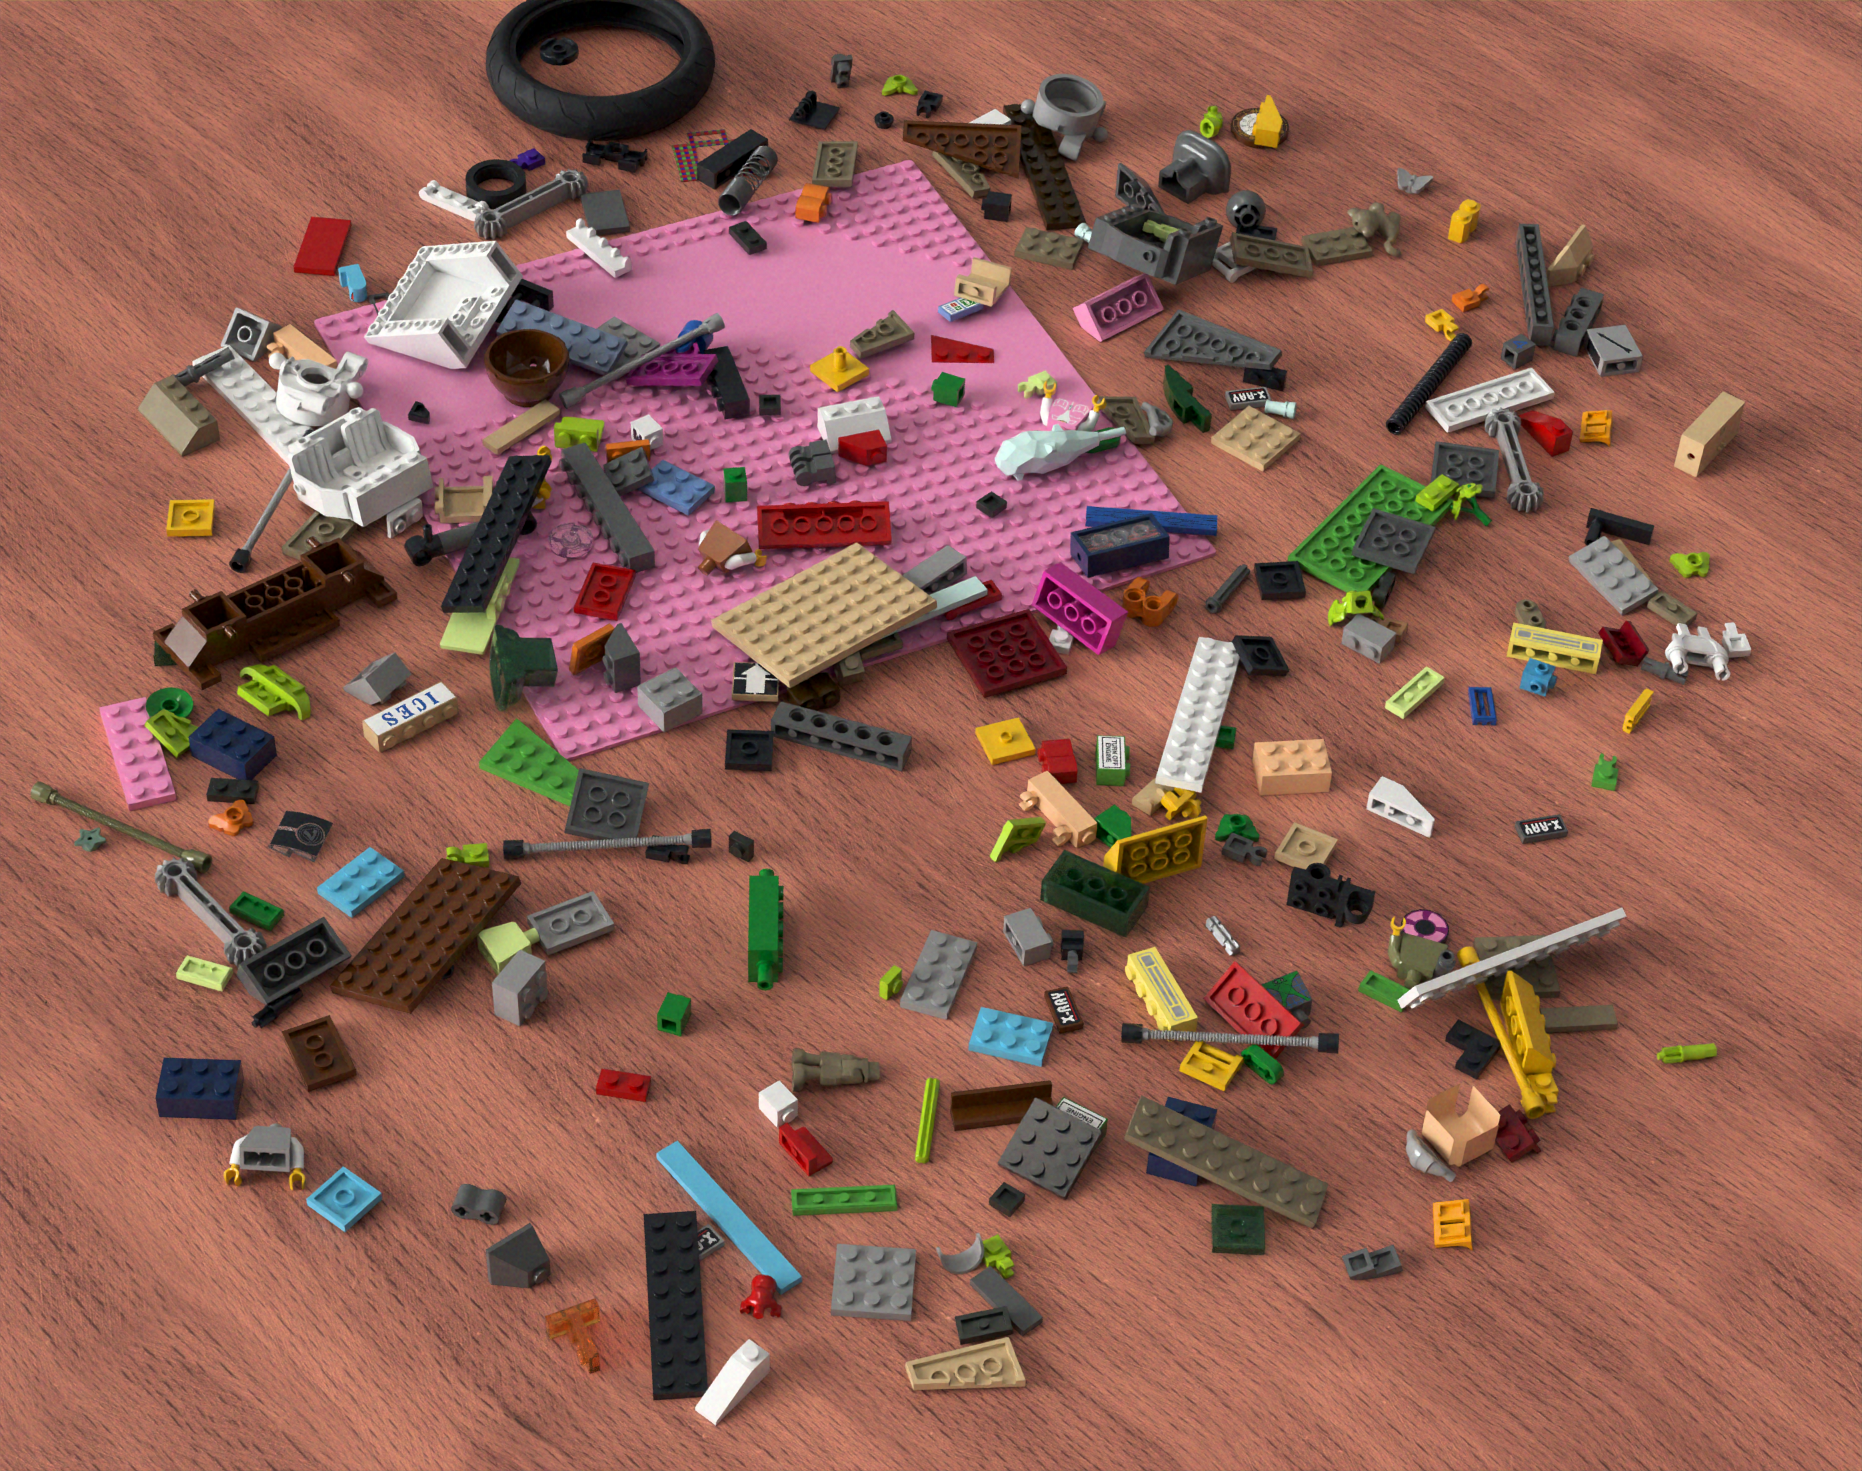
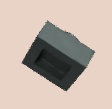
M759 395V415H781V396Z
M991 491L976 501V508L993 518L1007 508V501Z
M734 830L729 835V853L749 862L754 857V840Z
M1003 1182L989 1198V1205L1011 1217L1025 1201V1194Z

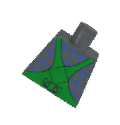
M1297 970L1262 984L1304 1024L1302 1029L1310 1024L1311 1020L1308 1016L1311 1012L1312 998Z

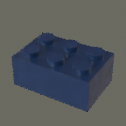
M219 708L188 737L192 757L236 779L252 780L277 756L275 737Z
M164 1058L155 1097L159 1117L237 1120L244 1083L241 1060Z
M1172 1097L1167 1098L1165 1107L1211 1129H1215L1217 1109ZM1149 1152L1146 1174L1196 1187L1200 1175Z

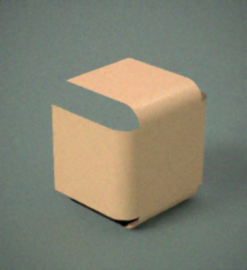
M1460 1084L1428 1100L1422 1135L1449 1165L1455 1164L1458 1167L1494 1148L1500 1114L1474 1086L1468 1109L1459 1118L1455 1105Z

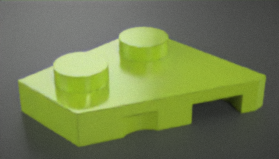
M165 709L149 718L144 725L176 758L190 749L188 737L198 728L190 724L191 720L178 717Z
M1042 817L1008 820L1003 826V830L990 857L994 862H998L1001 860L1003 853L1010 851L1014 854L1023 847L1037 842L1047 822Z

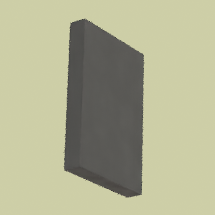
M620 190L580 194L587 227H593L596 230L597 236L630 232V225Z

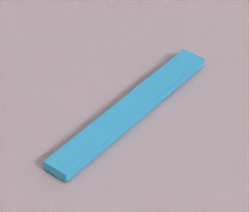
M678 1141L656 1153L657 1160L761 1274L769 1275L775 1279L777 1283L776 1290L780 1295L802 1282V1276Z

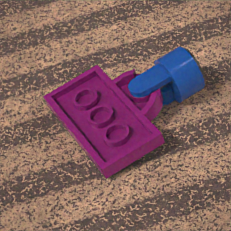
M698 320L687 322L679 333L678 338L698 328L702 322ZM713 333L696 337L666 352V354L631 370L625 378L627 385L639 387L702 386L718 363L716 354H704L703 352L712 343Z

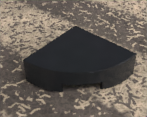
M415 401L408 413V420L429 424L430 413L423 403Z

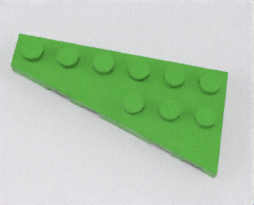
M517 718L479 761V769L567 806L571 805L579 770Z

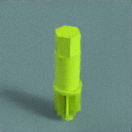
M1714 1043L1664 1047L1662 1051L1657 1053V1059L1667 1064L1717 1056V1048Z

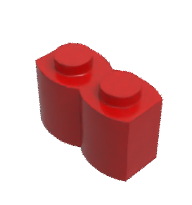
M1068 738L1042 741L1041 748H1038V760L1043 762L1042 773L1048 771L1060 784L1077 783L1078 769L1071 740Z

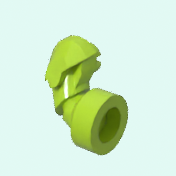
M1209 106L1207 108L1208 113H1204V119L1200 123V132L1207 138L1215 137L1223 126L1222 113L1218 112L1217 106Z

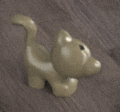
M1374 202L1368 210L1356 207L1347 211L1348 215L1352 218L1355 230L1362 233L1365 237H1371L1376 231L1379 232L1387 240L1384 243L1386 252L1395 257L1401 255L1400 250L1392 247L1399 236V223L1401 219L1399 214L1390 212L1386 215L1384 205L1378 202Z

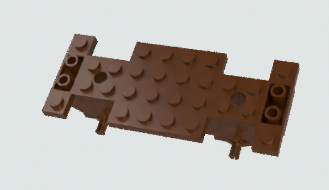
M312 536V538L309 537L307 540L312 549L300 555L301 562L227 596L220 591L204 597L198 590H192L189 596L195 602L182 608V617L176 625L172 623L154 631L153 639L201 690H204L222 681L221 674L214 667L215 665L248 650L261 662H264L339 627L340 619L332 611L364 596H367L379 608L396 600L397 592L385 581L384 576L348 543L345 544L340 538L320 543L315 536Z

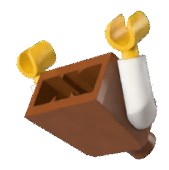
M717 520L710 529L703 531L700 535L698 551L704 561L698 566V569L706 576L714 568L723 573H728L730 570L754 563L756 566H764L766 564L767 555L762 556V550L756 549L755 553H753L746 539Z

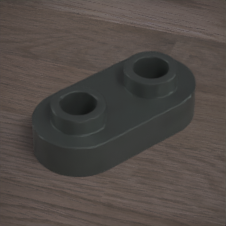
M1387 572L1386 575H1381L1378 585L1379 589L1375 588L1372 596V601L1375 602L1374 605L1376 607L1384 609L1393 591L1397 574Z

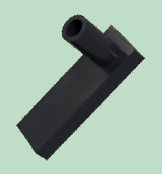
M1591 508L1586 528H1589L1584 543L1588 546L1598 540L1603 532L1650 545L1654 525Z

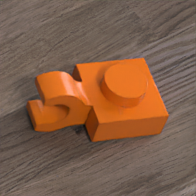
M1481 284L1473 292L1470 289H1466L1453 294L1452 302L1464 313L1479 307L1481 301L1487 300L1488 295L1484 292L1489 291L1490 288L1486 284Z

